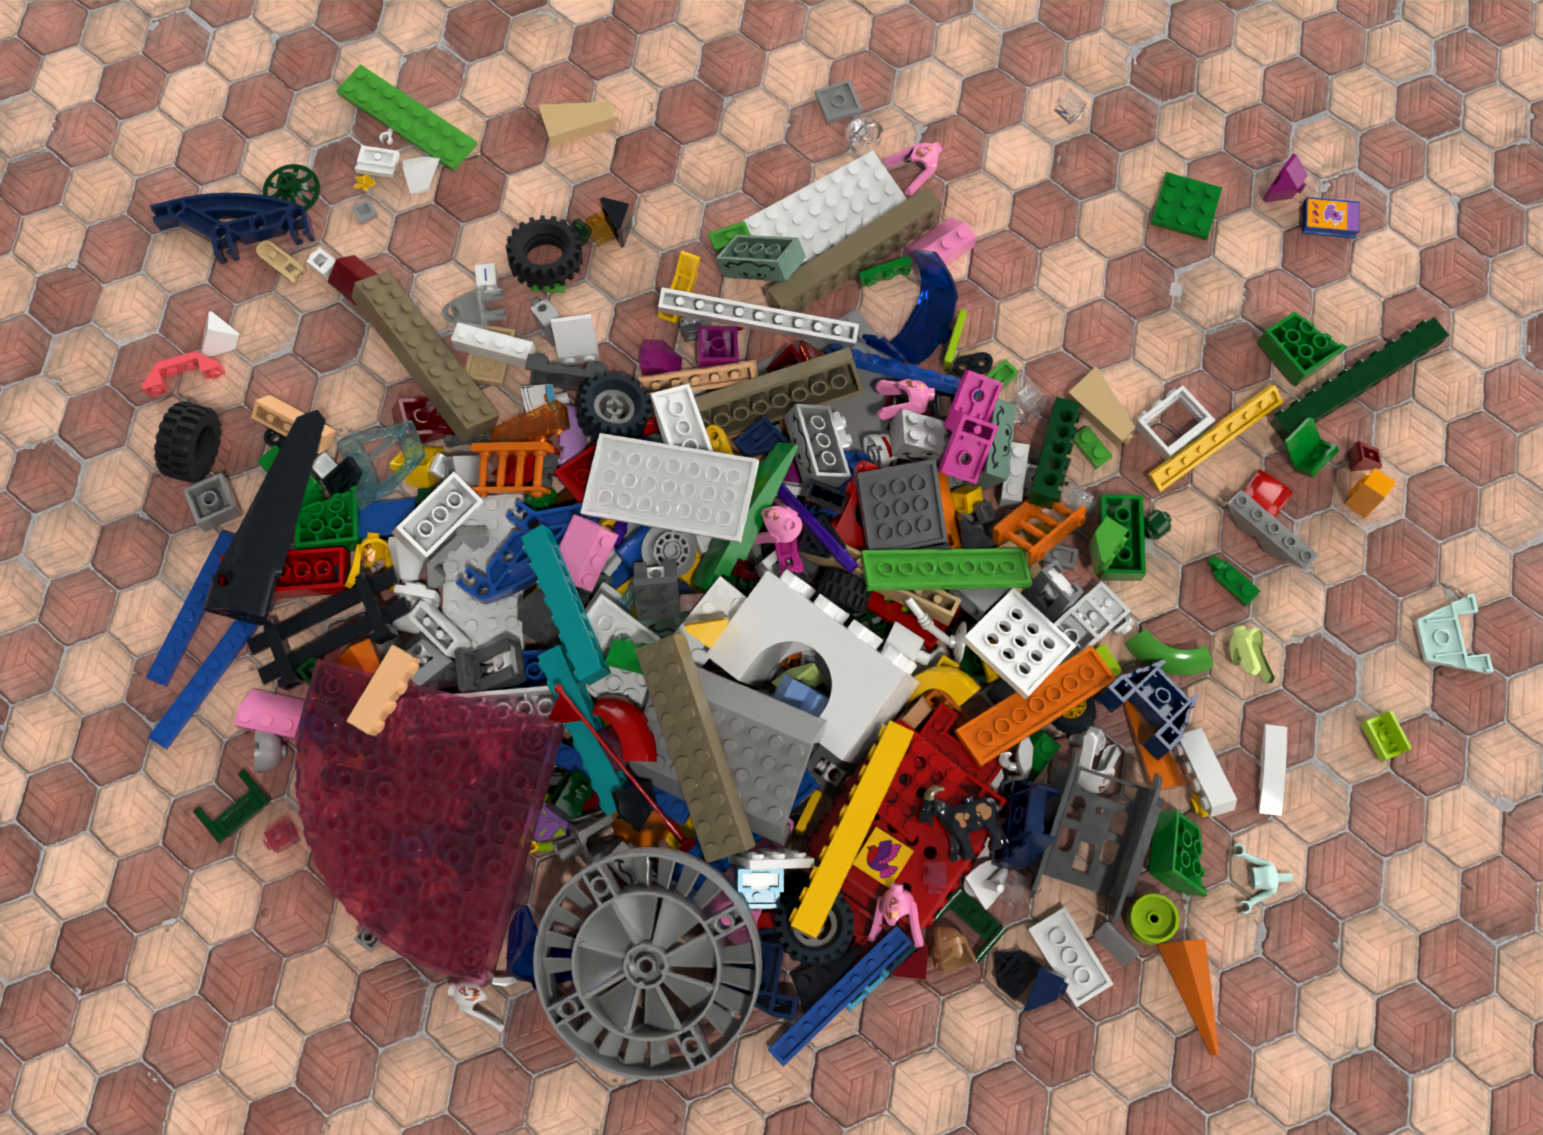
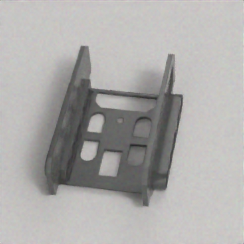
M1074 747L1067 767L1056 764L1049 784V788L1061 791L1060 795L1046 800L1047 810L1044 813L1043 821L1045 825L1043 834L1055 837V841L1028 865L1034 868L1028 888L1029 898H1034L1043 874L1113 897L1108 919L1110 924L1115 926L1125 898L1129 900L1132 898L1160 814L1163 798H1160L1159 794L1163 778L1159 773H1155L1150 787L1146 788L1077 766L1081 752L1078 747ZM1081 770L1138 788L1134 800L1122 804L1082 791L1078 783ZM1076 796H1081L1086 801L1081 821L1066 817L1071 800ZM1102 807L1103 813L1098 814L1096 808ZM1117 810H1124L1128 814L1123 835L1108 831L1113 814ZM1063 826L1077 830L1073 846L1069 851H1062L1058 848V840ZM1105 840L1119 844L1115 860L1110 865H1104L1100 861V854ZM1080 841L1096 846L1087 874L1072 869Z

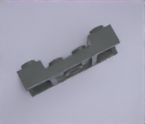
M528 353L525 370H531L530 383L533 385L553 384L554 388L580 392L583 386L586 385L587 380L590 378L594 380L595 375L598 373L603 377L605 371H609L607 365L598 361L593 363L587 362L586 369L580 366L566 367L559 363L550 364L548 356L542 353Z

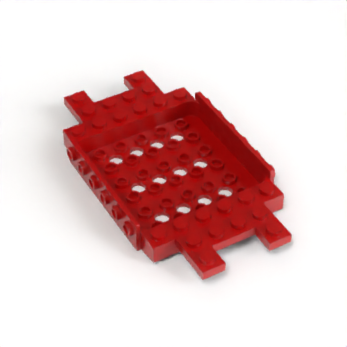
M940 703L919 735L968 774L946 800L945 804L952 806L960 803L962 797L973 795L974 797L992 798L998 805L1003 807L1007 800L989 788L1003 767L999 763L1000 755L979 768L963 744L947 733L959 715L943 703ZM917 757L913 760V765L916 769L921 770L926 766V762L923 758ZM935 771L931 773L930 779L933 783L939 784L942 782L943 776L940 772ZM906 774L907 782L901 784L902 786H909L912 783V779L908 774ZM848 789L843 796L840 794L832 803L834 809L830 814L825 813L819 822L822 826L817 832L813 830L806 840L809 842L807 847L810 848L807 856L814 858V866L818 868L822 862L819 860V856L824 846L829 847L831 843L829 835L834 825L839 826L841 822L838 820L844 804L849 806L851 802L848 800L850 794ZM888 791L885 794V799L888 803H895L898 800V795L894 791ZM906 805L903 807L902 813L905 817L911 818L915 814V809L911 805ZM936 816L933 818V827L927 823L918 834V843L915 846H909L906 843V838L899 832L891 833L887 828L888 823L884 819L873 820L855 859L876 827L912 849V855L894 883L901 884L905 882L911 886L910 893L917 904L920 929L923 930L925 927L929 929L936 919L933 915L937 909L941 911L947 903L948 899H946L948 893L950 891L954 892L959 886L960 881L958 879L961 874H967L973 863L970 862L972 859L963 861L961 858L955 862H950L951 845L949 837ZM984 828L969 833L973 852L977 856L985 848L983 843L986 838H990L989 833ZM932 846L936 849L937 854L934 859H927L924 856V849L926 847ZM852 865L839 892L844 896L843 899L849 902L850 910L854 916L853 935L857 938L849 950L859 946L862 947L859 957L854 962L856 964L896 925L910 939H912L909 914L900 917L896 921L895 926L888 925L885 917L882 916V924L879 925L881 933L874 942L867 940L873 925L878 897L883 896L889 888ZM800 868L808 875L813 870V868Z

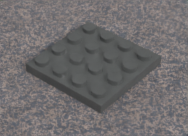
M936 459L855 473L866 550H907L948 542Z

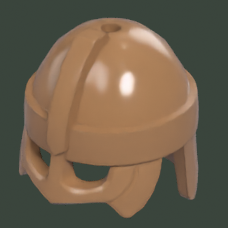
M938 927L934 929L930 953L933 957L935 969H937V964H939L944 974L976 961L966 936L962 935L957 929L952 927Z

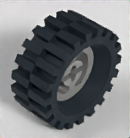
M605 371L603 377L598 373L595 375L594 380L590 378L587 380L586 385L583 386L577 405L576 419H579V428L584 427L583 434L586 437L591 434V441L594 443L598 440L600 433L637 439L643 434L652 408L650 404L651 397L650 395L646 396L648 390L645 386L640 388L641 382L638 379L634 382L631 380L632 375L626 374V377H623L620 371H616L615 375H611V371ZM602 405H605V408H604V411H603V414H602L599 407H601ZM624 410L626 417L620 420Z
M804 884V887L809 888L811 884ZM798 886L793 889V893H788L784 897L783 903H780L778 907V913L775 918L778 942L781 944L783 951L788 953L792 960H797L802 965L807 966V964H811L813 967H819L820 964H831L832 960L839 959L841 954L846 952L852 940L854 916L850 910L851 906L848 901L846 902L843 899L844 896L839 892L827 916L831 923L829 934L822 940L818 938L816 941L811 938L806 939L801 933L791 929L792 923L789 922L794 908L799 909L802 903L799 901V897L804 887L799 888ZM824 927L821 928L818 937L823 934Z

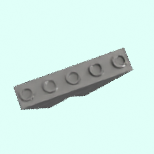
M1240 490L1227 503L1238 530L1256 537L1263 552L1304 570L1319 556L1244 491Z

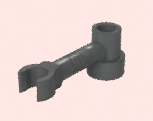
M485 431L484 437H475L463 443L457 436L444 435L445 447L449 448L465 444L471 445L472 443H494L496 441V433L493 431Z

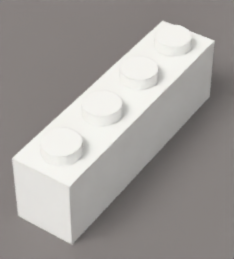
M458 322L451 338L455 350L525 368L528 353H536L534 343L531 341Z
M1202 728L1185 732L1183 738L1174 746L1177 756H1181L1183 760L1182 764L1185 773L1189 774L1192 779L1193 790L1198 792L1201 797L1200 803L1203 810H1207L1210 817L1235 810L1237 798Z

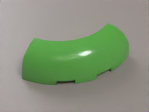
M1148 629L1140 632L1125 643L1128 651L1142 664L1150 666L1153 663L1165 660L1166 662L1160 669L1166 675L1193 676L1212 669L1213 666L1212 658L1206 645L1192 650L1174 649L1155 639Z

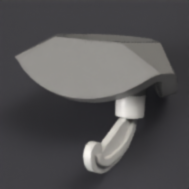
M1029 737L1012 747V754L1004 752L999 757L1000 765L1013 771V774L1008 775L1010 781L1023 780L1029 777L1033 760V745Z

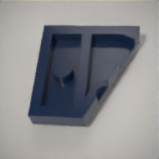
M766 416L734 440V445L745 457L749 458L770 453L778 442L791 443Z

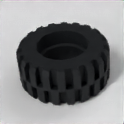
M182 401L173 404L168 409V412L164 414L163 420L158 427L159 431L156 433V444H154V460L156 461V467L163 476L196 483L206 477L205 475L209 474L210 468L215 463L214 460L218 455V447L221 442V423L218 414L212 408Z

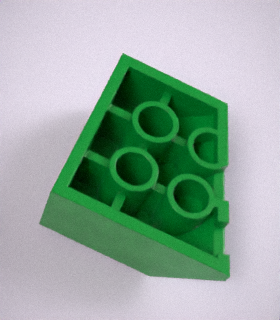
M1293 312L1265 330L1257 341L1295 387L1323 369L1347 349L1346 345L1343 343L1341 345L1331 339V335L1328 333L1323 334L1315 328L1313 323L1296 312Z
M357 485L351 487L350 492L346 491L341 494L338 492L333 494L332 498L322 502L318 500L300 508L295 525V547L297 550L344 547L348 552L355 551L356 545L361 544L363 540L360 537V498Z
M1178 810L1160 812L1151 843L1149 874L1173 891L1202 897L1207 896V889L1202 887V877H1205V868H1202L1200 863V856L1203 854L1201 827Z

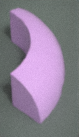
M564 405L561 421L564 423L562 424V431H560L559 445L563 450L560 453L559 468L586 450L587 437L583 434L584 427L579 428L578 426L579 419H576V406Z

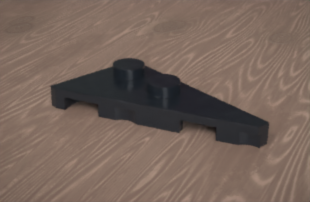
M861 946L842 953L841 957L837 960H832L831 964H820L819 967L812 966L791 975L805 1013L844 976L845 971L859 957L862 951Z

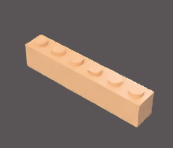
M756 360L638 376L634 380L638 379L641 382L640 388L646 387L648 390L647 396L651 393L686 384L690 385L692 391L728 387L758 377Z

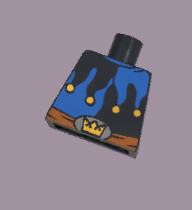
M811 479L803 505L814 517L824 513L829 521L843 513L848 493Z

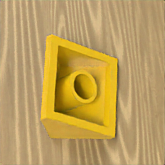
M725 617L687 623L684 627L686 632L711 649L728 626L729 619Z

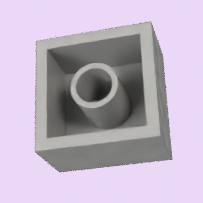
M222 473L183 489L196 524L204 532L243 515L231 485Z

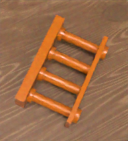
M545 441L471 444V451L479 454L480 468L478 487L470 488L480 498L481 496L487 498L488 495L504 494L530 495L535 498L551 495V490L541 485L543 460L546 454H554L553 445ZM491 455L499 457L496 487H486L488 460L491 458ZM509 455L517 457L514 487H504L506 462ZM527 455L535 456L533 486H523L525 458Z
M1027 499L993 527V540L998 546L1005 540H1010L1027 551L1028 565L1031 567L1037 561H1041L1046 553L1072 531L1084 524L1086 520V507L1082 505L1073 512L1060 503H1054L1052 508L1067 517L1062 523H1059L1042 512L1043 507L1029 504ZM1036 517L1052 527L1053 530L1047 535L1028 523V521ZM1019 529H1024L1040 541L1033 546L1014 533Z

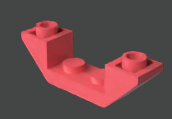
M193 351L157 362L142 384V390L149 397H157L162 395V393L168 392L165 377H174L178 373L194 371L200 367L201 373L207 380L217 379L221 375L226 374V370L218 361Z

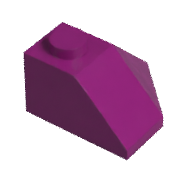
M1293 153L1285 163L1274 183L1271 184L1263 198L1264 202L1292 199L1296 193L1301 194L1307 185L1304 181L1308 175L1296 154Z
M643 339L640 361L641 374L644 376L682 370V357L664 340Z

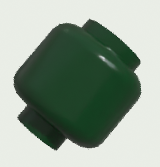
M1153 510L1144 517L1145 537L1158 540L1171 530L1170 522L1172 519L1170 515L1160 510Z

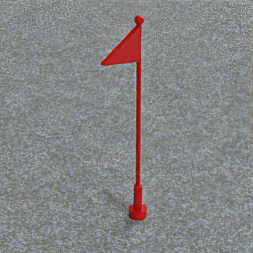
M559 684L555 685L554 691L559 693V696L546 725L582 721L665 821L664 825L680 843L677 848L685 853L690 851L697 844L691 836L686 838L672 819H668L563 692V687Z

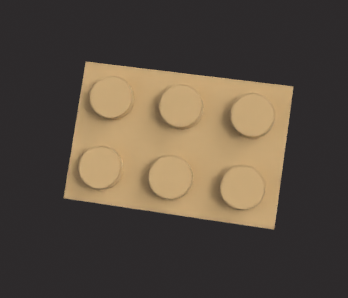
M490 325L481 328L516 337L517 334L514 329ZM469 354L465 370L474 382L503 387L509 364Z

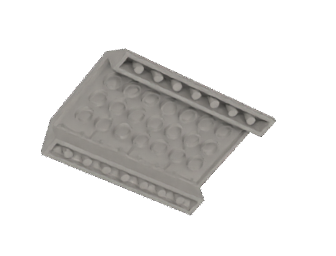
M696 666L750 829L754 833L785 845L792 825L787 821L813 746L821 741L827 721ZM650 695L644 714L648 719L647 725L650 734H654L657 762L629 761L630 772L633 777L644 782L652 781L653 786L686 801Z

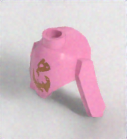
M938 142L934 144L919 143L901 152L887 156L882 160L883 164L887 167H895L909 157L911 162L919 161L924 164L926 169L905 190L906 195L913 196L917 189L935 173L938 154L942 152V148Z
M912 379L900 382L880 380L876 384L878 393L882 395L908 394L909 402L878 410L877 415L882 420L895 417L901 409L922 414L926 411L928 401L934 400L935 389L928 388L925 383Z
M775 498L773 503L776 506L764 508L761 512L768 532H759L753 544L787 543L795 540L802 529V521L797 516L798 513L779 498Z
M891 883L889 890L883 896L878 897L873 925L867 940L874 942L881 933L879 925L882 924V916L885 917L888 925L895 926L896 921L900 917L909 914L914 946L916 948L923 947L917 904L914 902V897L911 893L903 889L902 884Z

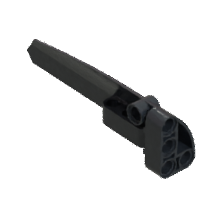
M318 410L298 416L295 419L226 554L213 575L203 608L205 611L254 625H265L276 586L283 571L326 421ZM224 578L227 584L224 586L218 585L216 580Z

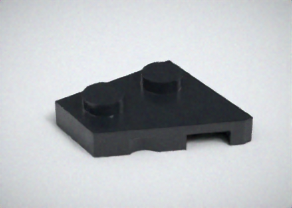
M346 457L321 481L332 498V495L338 492L340 494L346 491L350 492L351 487L358 485L362 472L353 457Z

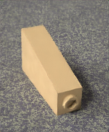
M609 102L538 105L551 147L616 128L615 120L618 119L615 108L611 109Z
M1095 367L1068 392L1066 399L1080 403L1078 411L1081 412V415L1119 448L1123 443L1127 445L1134 438L1132 434L1136 427L1100 370Z

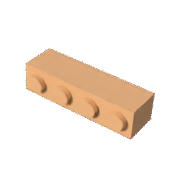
M268 395L255 401L251 418L287 437L295 419L305 413ZM325 424L317 454L332 447L336 430Z
M392 645L347 719V722L369 735L376 736L377 733H380L385 726L384 721L387 716L395 710L396 701L399 696L403 695L407 690V683L411 676L417 673L419 669L418 664L421 660Z

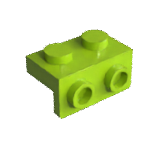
M1390 710L1361 723L1380 762L1412 749L1393 711Z

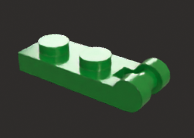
M905 256L858 272L860 288L873 286L882 280H891L899 274L903 276L909 275L911 273L912 259Z

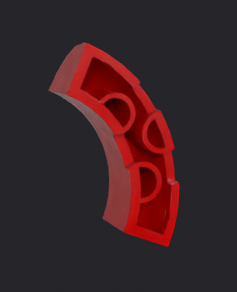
M608 694L600 697L594 706L592 715L605 719L615 729L621 743L622 761L657 762L654 734H650L647 725L648 719L642 710L636 708L631 703V700L619 695Z

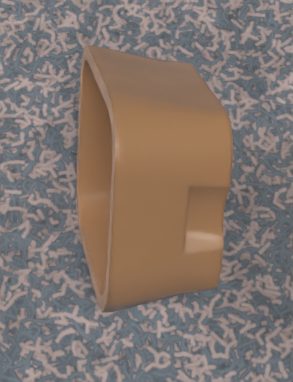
M920 696L901 713L894 723L900 718L914 730L930 713L932 708L924 696Z

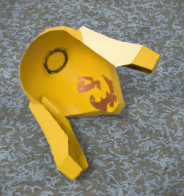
M367 532V538H364L361 544L356 545L352 567L344 586L351 588L355 584V577L359 575L360 560L366 569H371L375 562L384 559L385 571L392 567L394 568L388 543L379 538L380 533ZM395 586L389 588V590L394 592Z

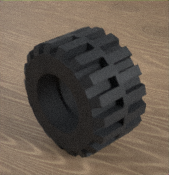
M825 569L815 594L817 597L821 594L844 611L863 614L873 591H867L865 581L854 575L836 569Z

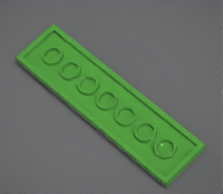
M361 64L336 90L339 96L387 128H391L397 135L430 157L440 158L439 163L453 172L477 146L476 140Z
M1022 548L862 550L861 552L867 591L1030 588L1032 585L1025 550Z

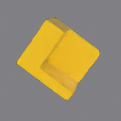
M963 485L951 492L955 512L957 510L959 513L970 514L974 511V505L983 502L981 486Z

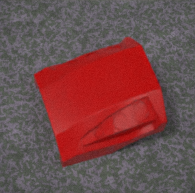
M1260 469L1243 490L1274 518L1293 494L1287 486Z

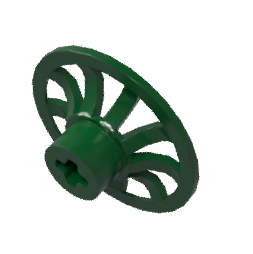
M289 164L274 170L267 177L263 186V195L268 196V187L278 189L270 197L278 198L281 196L283 200H287V197H289L291 202L296 203L294 196L297 195L307 204L304 206L306 211L316 203L320 194V183L316 174L306 166ZM287 169H293V173L282 171ZM299 169L308 173L303 178H297ZM279 174L277 183L270 182L275 175ZM311 178H313L315 186L309 187L303 185V183L308 182ZM300 190L314 192V196L309 200Z

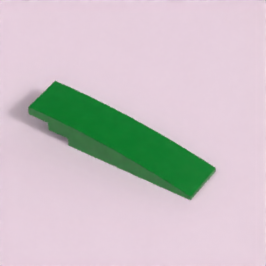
M778 442L757 470L741 543L714 538L691 581L692 585L708 591L721 575L730 576L737 559L746 560L764 522L761 512L764 508L771 507L799 446Z

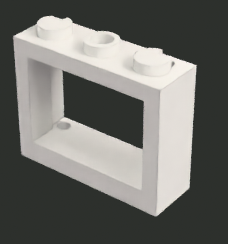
M1183 385L1178 389L1174 388L1168 392L1166 399L1163 401L1159 399L1151 406L1152 409L1148 413L1144 411L1136 418L1135 429L1164 461L1171 458L1209 430L1216 421ZM1179 401L1198 421V424L1167 447L1148 424Z

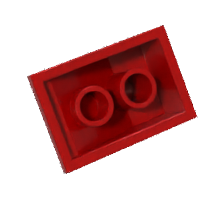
M597 443L554 471L555 476L578 503H582L584 500Z

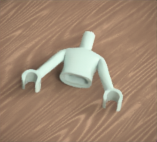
M1235 844L1232 848H1238L1240 854L1232 855L1234 858L1242 857L1256 865L1264 866L1250 868L1252 889L1267 891L1257 894L1248 901L1238 903L1239 905L1243 904L1246 906V911L1239 912L1240 915H1245L1251 911L1253 905L1274 895L1277 892L1279 882H1292L1293 875L1292 873H1277L1272 862L1252 856L1245 852V847L1242 844Z

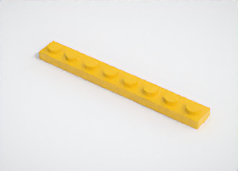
M1269 385L1147 474L1155 490L1158 492L1163 491L1283 403L1276 386Z

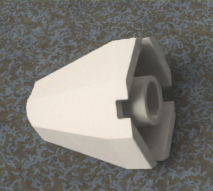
M389 537V551L398 579L402 580V584H406V582L414 584L415 581H420L427 565V558L420 562L396 537Z

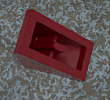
M1358 441L1347 452L1350 471L1383 468L1378 448Z

